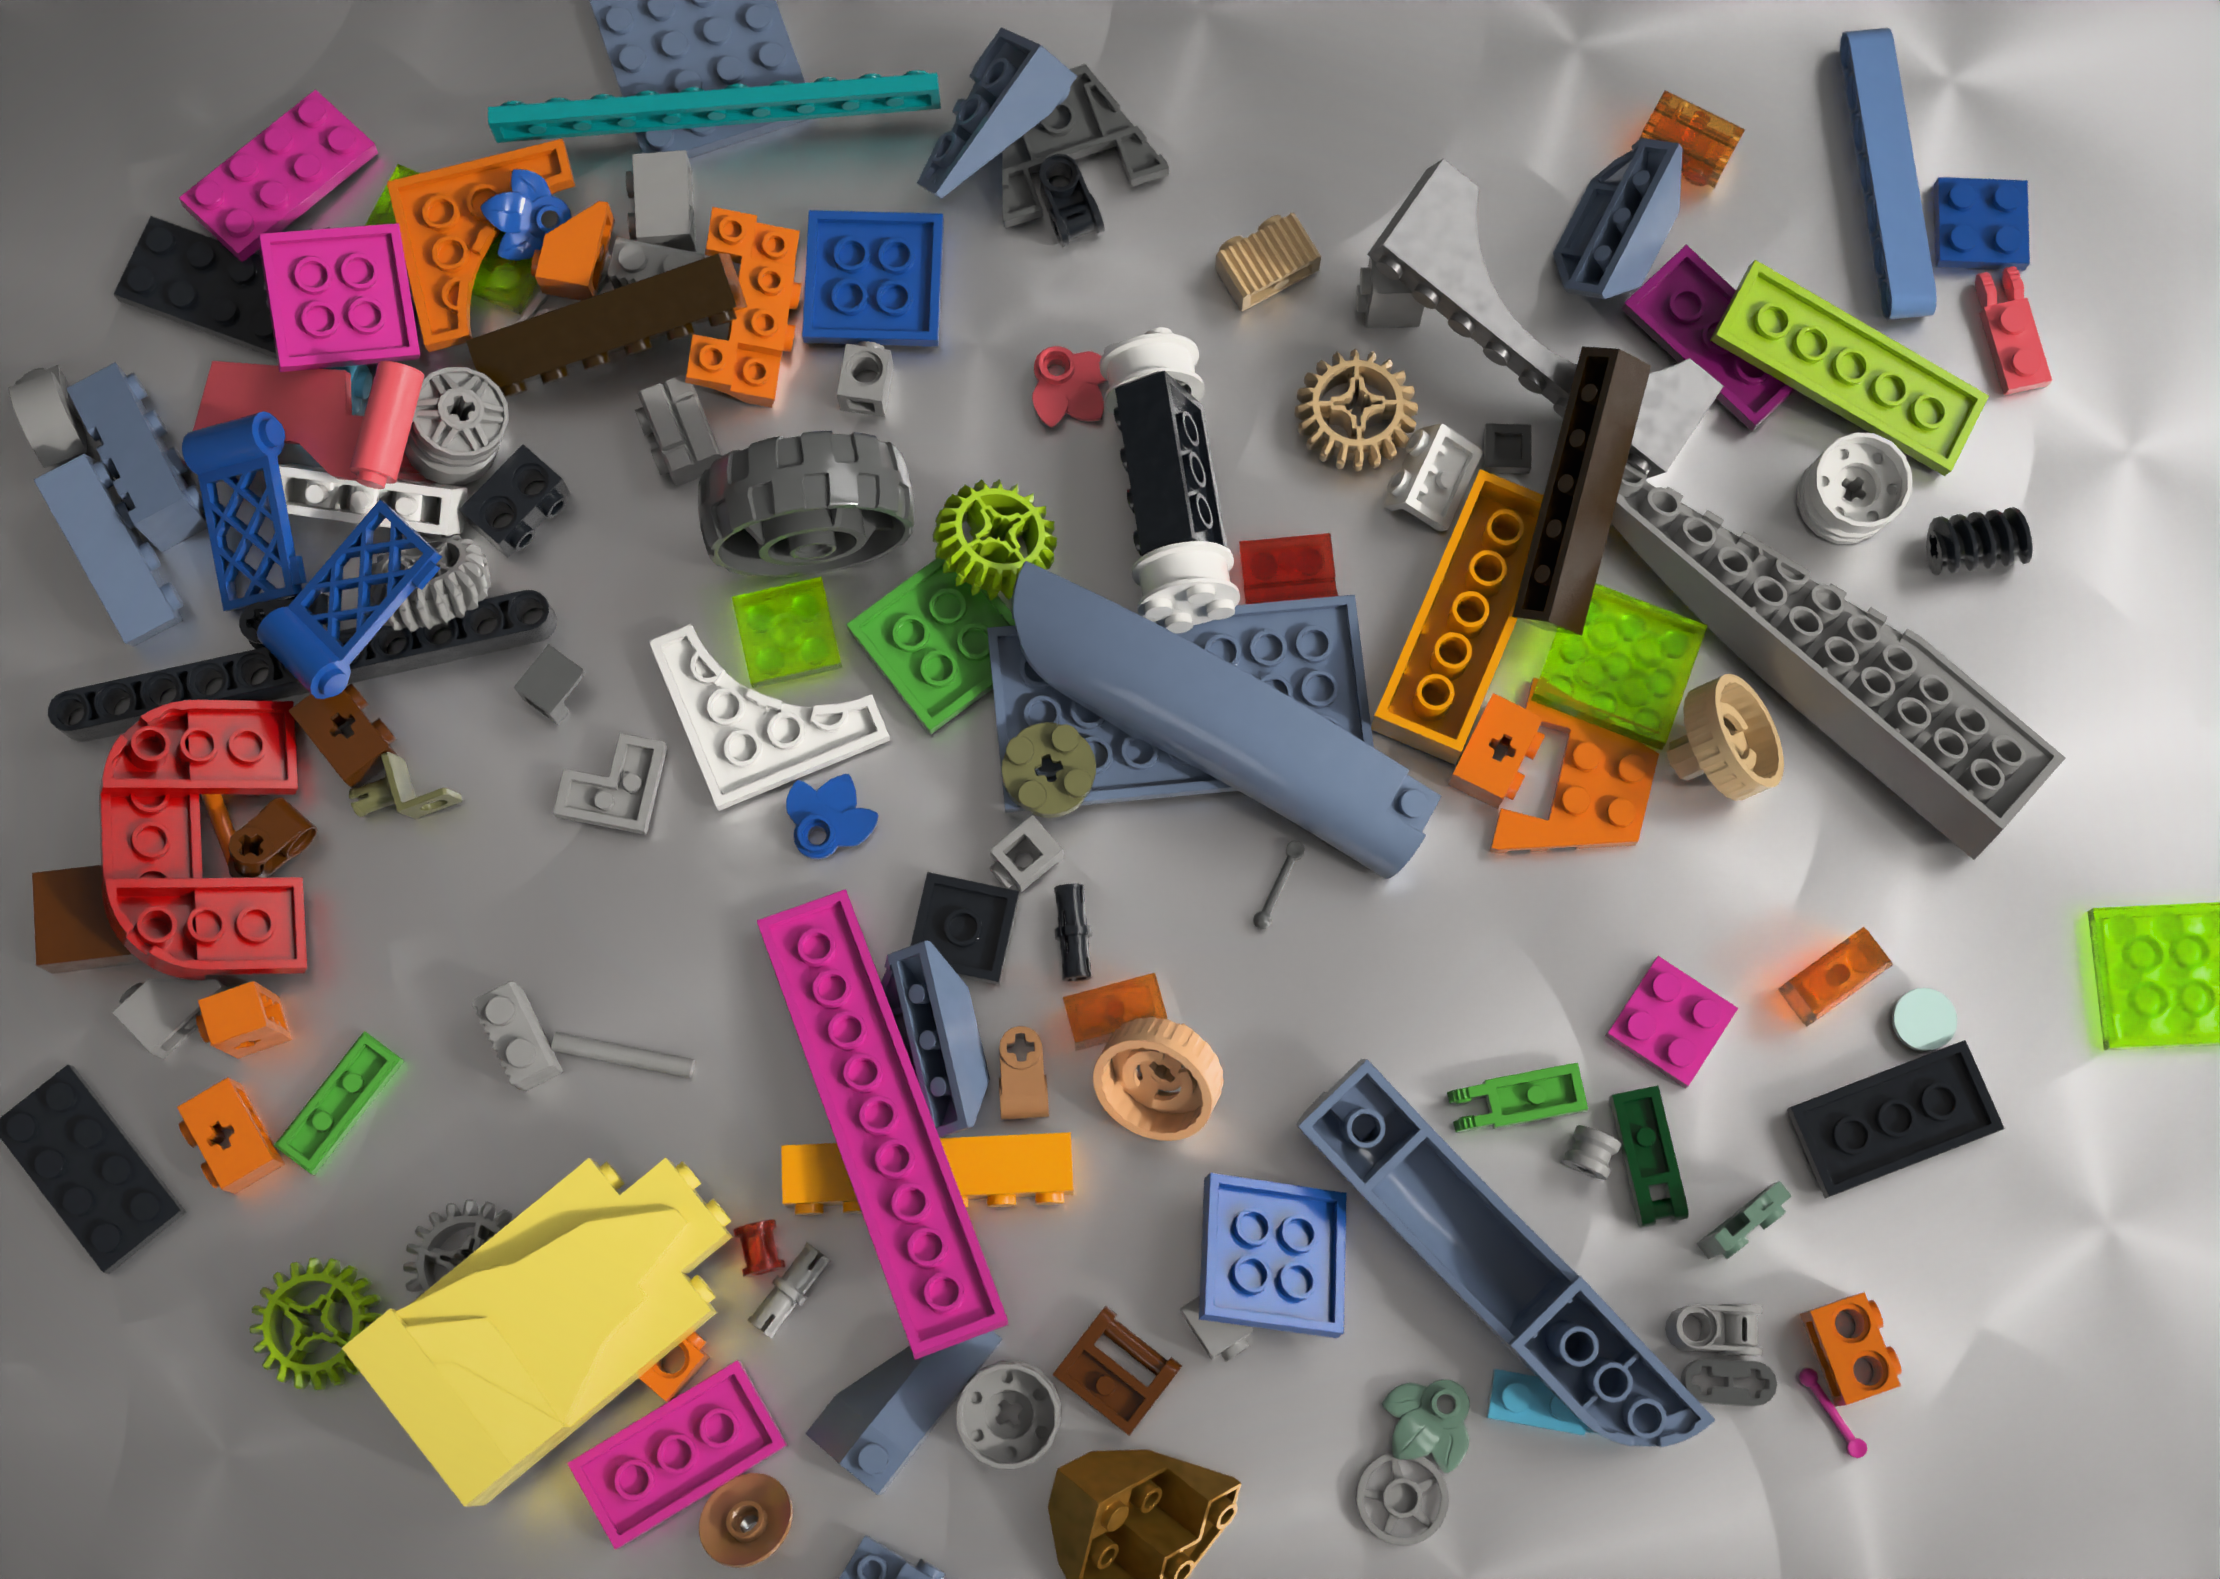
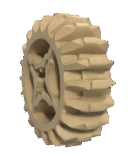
M1356 348L1351 351L1349 361H1345L1338 352L1333 354L1332 366L1320 360L1316 366L1317 374L1308 372L1304 378L1306 387L1298 389L1296 399L1302 404L1295 407V417L1303 420L1298 424V433L1300 435H1310L1306 443L1308 450L1322 447L1319 456L1322 462L1327 461L1331 455L1336 456V467L1338 470L1343 469L1346 460L1353 461V468L1356 472L1362 470L1363 461L1366 459L1374 469L1380 466L1381 455L1392 461L1397 454L1395 446L1405 448L1409 441L1406 433H1411L1415 430L1416 421L1411 417L1417 414L1418 404L1409 401L1414 397V387L1409 385L1402 386L1406 379L1404 370L1394 374L1390 373L1393 366L1391 358L1384 361L1381 366L1376 364V353L1374 351L1368 354L1367 361L1359 360V353ZM1348 382L1346 393L1341 396L1331 397L1330 401H1321L1329 390L1337 385ZM1365 384L1376 388L1384 396L1373 395L1368 392ZM1354 395L1356 396V406L1361 407L1360 412L1363 411L1358 426L1356 424V415L1351 414L1352 409H1350ZM1382 420H1392L1383 432L1374 437L1364 439L1367 427L1381 424ZM1328 425L1342 427L1347 432L1348 438L1337 434Z

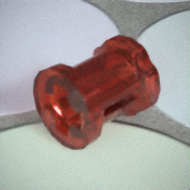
M775 1219L754 1222L733 1229L734 1236L740 1238L746 1267L742 1269L743 1277L763 1275L786 1267L784 1260L778 1257L773 1230L777 1228Z

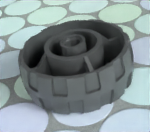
M832 431L804 432L801 436L784 438L783 436H777L751 443L744 450H733L715 460L711 467L704 471L698 485V515L707 553L717 566H723L730 572L742 575L796 577L799 575L847 569V567L876 560L889 554V551L897 546L903 545L912 535V527L915 524L913 488L903 454L890 441L882 442L876 436L866 433L853 432L847 435L833 434Z

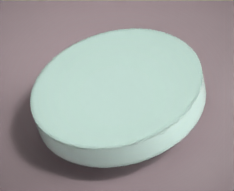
M1918 988L1907 992L1897 1001L1892 1012V1026L1896 1036L1904 1045L1916 1051L1929 1052L1943 1047L1952 1039L1957 1028V1014L1953 1004L1944 994L1930 988Z

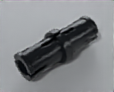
M1072 883L1054 887L1057 903L1058 927L1054 930L1055 940L1060 941L1062 980L1076 982L1092 979L1088 938L1092 937L1091 925H1087L1085 915L1084 885Z

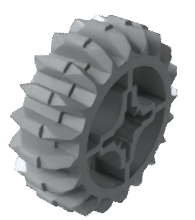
M438 535L435 538L424 536L423 539L442 556L437 562L440 570L422 590L416 587L383 626H392L394 630H401L405 627L410 631H415L419 627H427L430 630L436 624L443 623L447 625L448 621L455 617L463 618L465 611L478 608V601L488 597L487 590L491 587V574L485 554H482L480 546L475 545L472 539H462L460 535H453L449 538H446L445 535ZM418 548L402 550L401 570L410 569L423 553ZM389 554L377 557V563L372 564V575L388 572ZM388 583L371 586L370 606L379 605L385 599Z
M474 1200L465 1201L463 1215H461L456 1204H447L446 1215L448 1219L446 1221L438 1213L432 1212L429 1215V1220L435 1228L429 1231L424 1227L418 1226L415 1233L424 1239L421 1247L415 1244H408L406 1248L407 1252L418 1255L417 1262H408L403 1265L405 1272L417 1273L418 1278L406 1283L407 1291L417 1292L423 1290L425 1292L436 1283L434 1274L435 1263L446 1267L450 1272L457 1266V1264L451 1263L450 1259L463 1261L464 1258H467L487 1241L490 1230L496 1234L510 1223L512 1213L504 1209L494 1218L496 1212L495 1204L485 1202L478 1214V1207ZM475 1227L473 1234L467 1235L465 1242L460 1248L453 1251L440 1249L442 1244L455 1232L464 1228Z

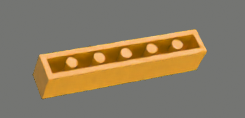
M1071 1132L940 1138L966 1208H968V1200L987 1199L988 1207L1015 1206L1016 1198L1035 1197L1036 1205H1055L1064 1203V1195H1074ZM837 1143L781 1145L783 1204L787 1208H795V1215L824 1214V1206H843V1213L847 1214L862 1213Z

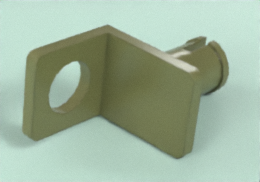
M390 752L381 754L386 771L385 778L349 790V799H358V801L352 802L351 806L359 817H364L371 812L395 804L398 813L417 819L463 801L460 793L448 788H441L416 797L405 759Z

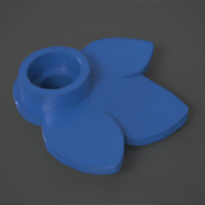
M513 169L511 174L512 191L492 196L481 204L480 209L491 224L500 231L505 232L499 243L497 254L508 260H525L533 257L536 249H542L545 234L568 221L572 216L567 204L551 195L546 180L540 175L529 170ZM552 210L556 213L557 222L554 226L545 227L542 224L541 217L545 211Z
M843 774L830 779L817 791L800 780H797L790 789L786 800V809L791 820L796 825L794 829L795 845L804 856L810 859L827 858L838 847H854L861 844L875 829L879 817L878 813L870 809L856 808V789L849 774ZM813 831H824L826 833L824 842L821 844L811 843L809 836Z

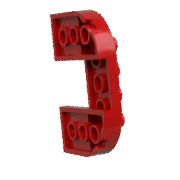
M184 700L159 706L140 716L138 722L131 726L123 735L120 734L109 752L99 788L103 905L110 926L121 943L136 958L151 968L170 976L188 980H205L206 975L305 973L307 969L303 877L203 878L199 794H296L298 790L295 719L289 712L294 707V701Z

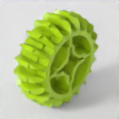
M982 479L975 483L973 489L965 484L959 489L957 495L952 494L951 497L947 498L943 510H940L936 517V527L933 532V542L937 543L935 558L945 560L943 573L956 572V587L965 582L972 585V596L978 594L980 589L987 591L990 601L997 597L999 591L1010 600L1018 573L1025 561L1045 570L1050 569L1054 562L1055 554L1053 552L1057 546V538L1052 533L1055 522L1044 519L1047 514L1046 506L1034 507L1032 505L1034 493L1027 495L1025 498L1018 494V483L1012 486L1010 490L1003 489L1000 479L994 482L991 488ZM965 521L971 527L969 533L973 540L967 543L962 530V524ZM1020 536L1024 539L1027 547L1026 558L1019 552L1021 546L1017 539Z
M313 1257L307 1263V1271L301 1263H291L289 1269L291 1279L283 1273L276 1272L273 1275V1280L278 1286L276 1291L266 1287L260 1290L261 1296L269 1301L266 1307L254 1305L252 1313L263 1316V1323L251 1325L249 1330L251 1334L264 1335V1339L257 1342L253 1346V1350L255 1353L260 1354L271 1352L264 1359L262 1366L266 1370H272L280 1366L276 1377L278 1381L286 1383L294 1376V1387L297 1389H305L311 1380L315 1390H325L328 1377L335 1386H341L345 1383L343 1368L355 1376L361 1373L343 1349L325 1362L311 1365L303 1363L307 1354L314 1353L322 1343L329 1342L342 1348L383 1315L380 1313H370L369 1309L378 1305L381 1302V1298L377 1294L363 1297L369 1290L372 1282L365 1277L354 1282L357 1276V1268L348 1265L340 1272V1261L330 1258L323 1269L321 1260ZM318 1284L332 1285L326 1295L321 1294L309 1306L293 1300L301 1291ZM344 1296L352 1310L353 1324L351 1334L340 1323V1313L345 1305L342 1302ZM301 1313L320 1316L321 1323L325 1325L324 1328L333 1334L314 1331L315 1327ZM284 1315L292 1320L294 1324V1335L289 1343L292 1346L290 1351L283 1337L282 1324Z

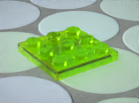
M1595 583L1582 636L1561 632L1555 633L1531 701L1663 750L1708 625Z
M2220 902L2092 908L2087 911L2104 1051L2220 1045Z

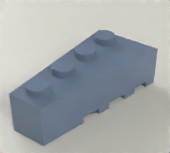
M115 362L66 388L86 430L95 442L100 441L102 444L96 450L102 462L113 477L117 479L113 484L121 499L126 502L131 510L127 513L133 525L161 553L208 528L206 517L202 512L204 511L201 492L195 484L189 487L182 474L188 471V467L175 447L168 449L163 441L162 436L168 434V431L154 409L148 412L142 399L148 395L134 372L126 375Z
M82 454L34 479V482L124 643L136 646L184 621L178 611L184 605L174 586L170 582L165 584L157 570L161 563L148 542L143 543L127 513L131 510L125 501L122 502L113 484L115 480L102 460L98 462L88 455Z

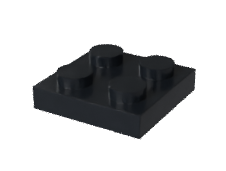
M927 872L910 946L923 941H930L960 977L1000 985L1020 893L1016 890Z

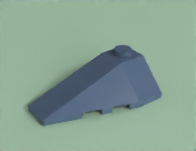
M1002 27L976 62L969 76L975 83L967 100H957L952 110L956 115V122L951 131L939 137L917 181L919 186L942 199L1050 115L1055 107L1067 98L1070 86L1077 78V75L1042 45Z
M990 1331L916 1360L910 1346H908L836 1394L806 1432V1435L874 1493L882 1495L1003 1339L995 1332Z

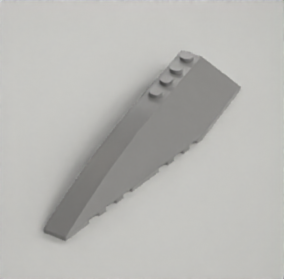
M1626 462L1611 521L1624 539L1680 600L1759 677L1973 860L2000 834L2065 760L2066 757L1921 636L1909 629L1903 634L1885 624L1887 616L1872 607L1867 612L1861 610L1844 599L1847 592L1833 584L1829 586L1825 584L1819 585L1809 579L1810 571L1745 532L1740 537L1721 526L1724 519L1708 510L1704 515H1701L1681 503L1683 495L1670 487L1666 489L1654 487L1646 482L1647 475Z

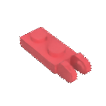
M2015 266L2003 269L2002 284L2008 302L1997 304V291L1990 273L1977 274L1975 277V288L1981 307L1979 315L2003 394L2008 395L2048 386L2052 382V377L2028 298H2024V285L2020 278L2019 270Z

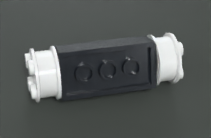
M1157 327L1147 331L1144 335L1108 345L1104 349L1099 367L1101 375L1109 382L1110 387L1105 394L1106 408L1114 415L1115 422L1122 432L1124 448L1120 450V457L1130 481V489L1127 490V501L1130 509L1135 514L1137 530L1133 532V540L1138 553L1142 556L1132 567V578L1137 585L1141 586L1142 598L1137 605L1138 615L1178 634L1189 631L1193 628V625L1231 617L1235 614V607L1240 601V593L1237 586L1230 582L1229 571L1234 565V558L1232 552L1227 548L1204 407L1199 402L1204 396L1205 387L1202 378L1195 373L1194 369L1199 360L1198 348L1192 340L1181 335L1172 334L1169 328Z

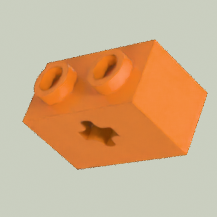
M1493 693L1448 785L1497 809L1504 797L1513 800L1525 777L1524 774L1518 772L1524 757L1526 756L1533 760L1545 737L1544 734L1537 731L1544 717ZM1498 745L1507 748L1501 762L1492 758Z
M255 981L198 1000L202 1014L196 1016V1023L205 1043L210 1042L211 1046L237 1059L292 1040L279 996Z
M227 1077L177 1107L183 1118V1121L178 1124L179 1128L191 1147L194 1148L198 1145L206 1160L201 1164L202 1171L215 1189L220 1187L224 1191L236 1194L285 1165L241 1083ZM226 1129L235 1132L229 1137L231 1146L228 1148L220 1145L226 1139L223 1132Z

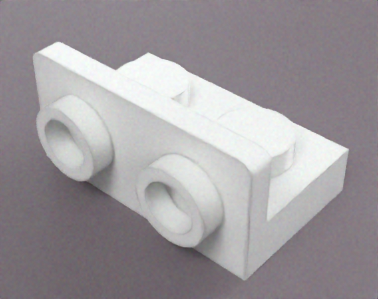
M1443 423L1420 428L1410 437L1406 446L1408 454L1402 467L1395 472L1388 483L1387 490L1389 494L1384 506L1391 511L1404 509L1437 531L1448 530L1484 450Z

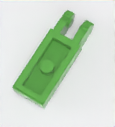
M1578 1063L1488 1079L1481 1085L1447 1092L1449 1103L1463 1104L1486 1097L1489 1114L1469 1115L1454 1121L1456 1133L1492 1126L1493 1129L1588 1110Z

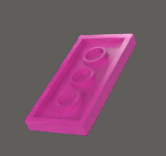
M315 89L181 195L179 200L186 211L241 262H244L260 249L259 234L281 232L378 154V151L371 139Z
M737 1360L567 1464L616 1550L782 1450L788 1444L743 1365Z

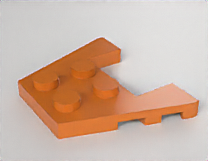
M1533 678L1525 709L1544 717L1540 726L1568 733L1548 820L1501 808L1489 852L1507 853L1508 851L1516 850L1547 851L1551 848L1568 847L1583 849L1635 846L1639 841L1659 753L1541 679Z

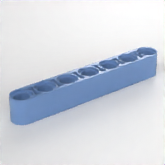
M1890 28L1843 32L1840 40V59L1882 313L1886 320L1932 316L1935 313L1937 304L1936 286L1893 34Z

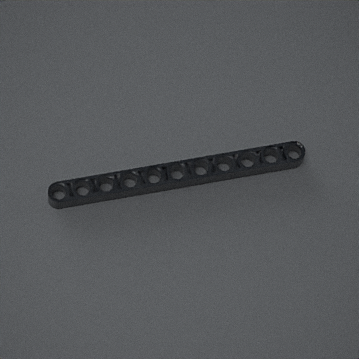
M523 590L478 601V608L465 611L463 618L455 617L449 620L447 625L443 623L436 624L430 630L427 627H419L415 631H410L407 627L401 630H394L392 626H382L360 652L358 659L349 665L351 674L348 684L541 642L548 639L554 633L557 626V617L547 599L540 592ZM532 608L543 609V614L536 623H522L523 616L528 610ZM487 618L497 619V625L492 632L488 634L477 633V628L483 620ZM356 627L340 631L339 640L344 645L355 634ZM439 629H452V634L446 642L442 644L432 643V638ZM406 638V644L399 653L387 654V647L392 640ZM266 647L67 690L57 694L51 700L48 707V717L51 724L69 738L78 742H86L125 733L139 721L140 716L162 706L160 705V697L169 688L176 687V695L170 703L184 700L273 701L309 693V691ZM268 667L266 679L262 683L251 685L253 673L260 668ZM222 677L221 688L214 694L206 695L205 689L207 684L212 679ZM130 698L128 709L120 715H114L116 704L121 699ZM78 708H84L82 719L74 725H69L71 713Z

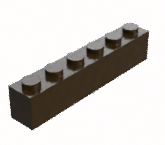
M718 253L466 340L476 371L490 378L499 386L504 397L507 398L528 391L526 382L541 378L543 384H548L569 377L567 368L583 364L584 370H589L611 362L608 354L624 349L626 356L649 350L653 348L650 341L652 339L666 335L670 342L690 336L695 333L693 325L709 320L710 326L715 327L737 319L735 311L746 308L747 304L730 254Z
M1584 346L1581 348L1512 615L1514 618L1547 631L1582 636L1651 369V365L1621 349Z

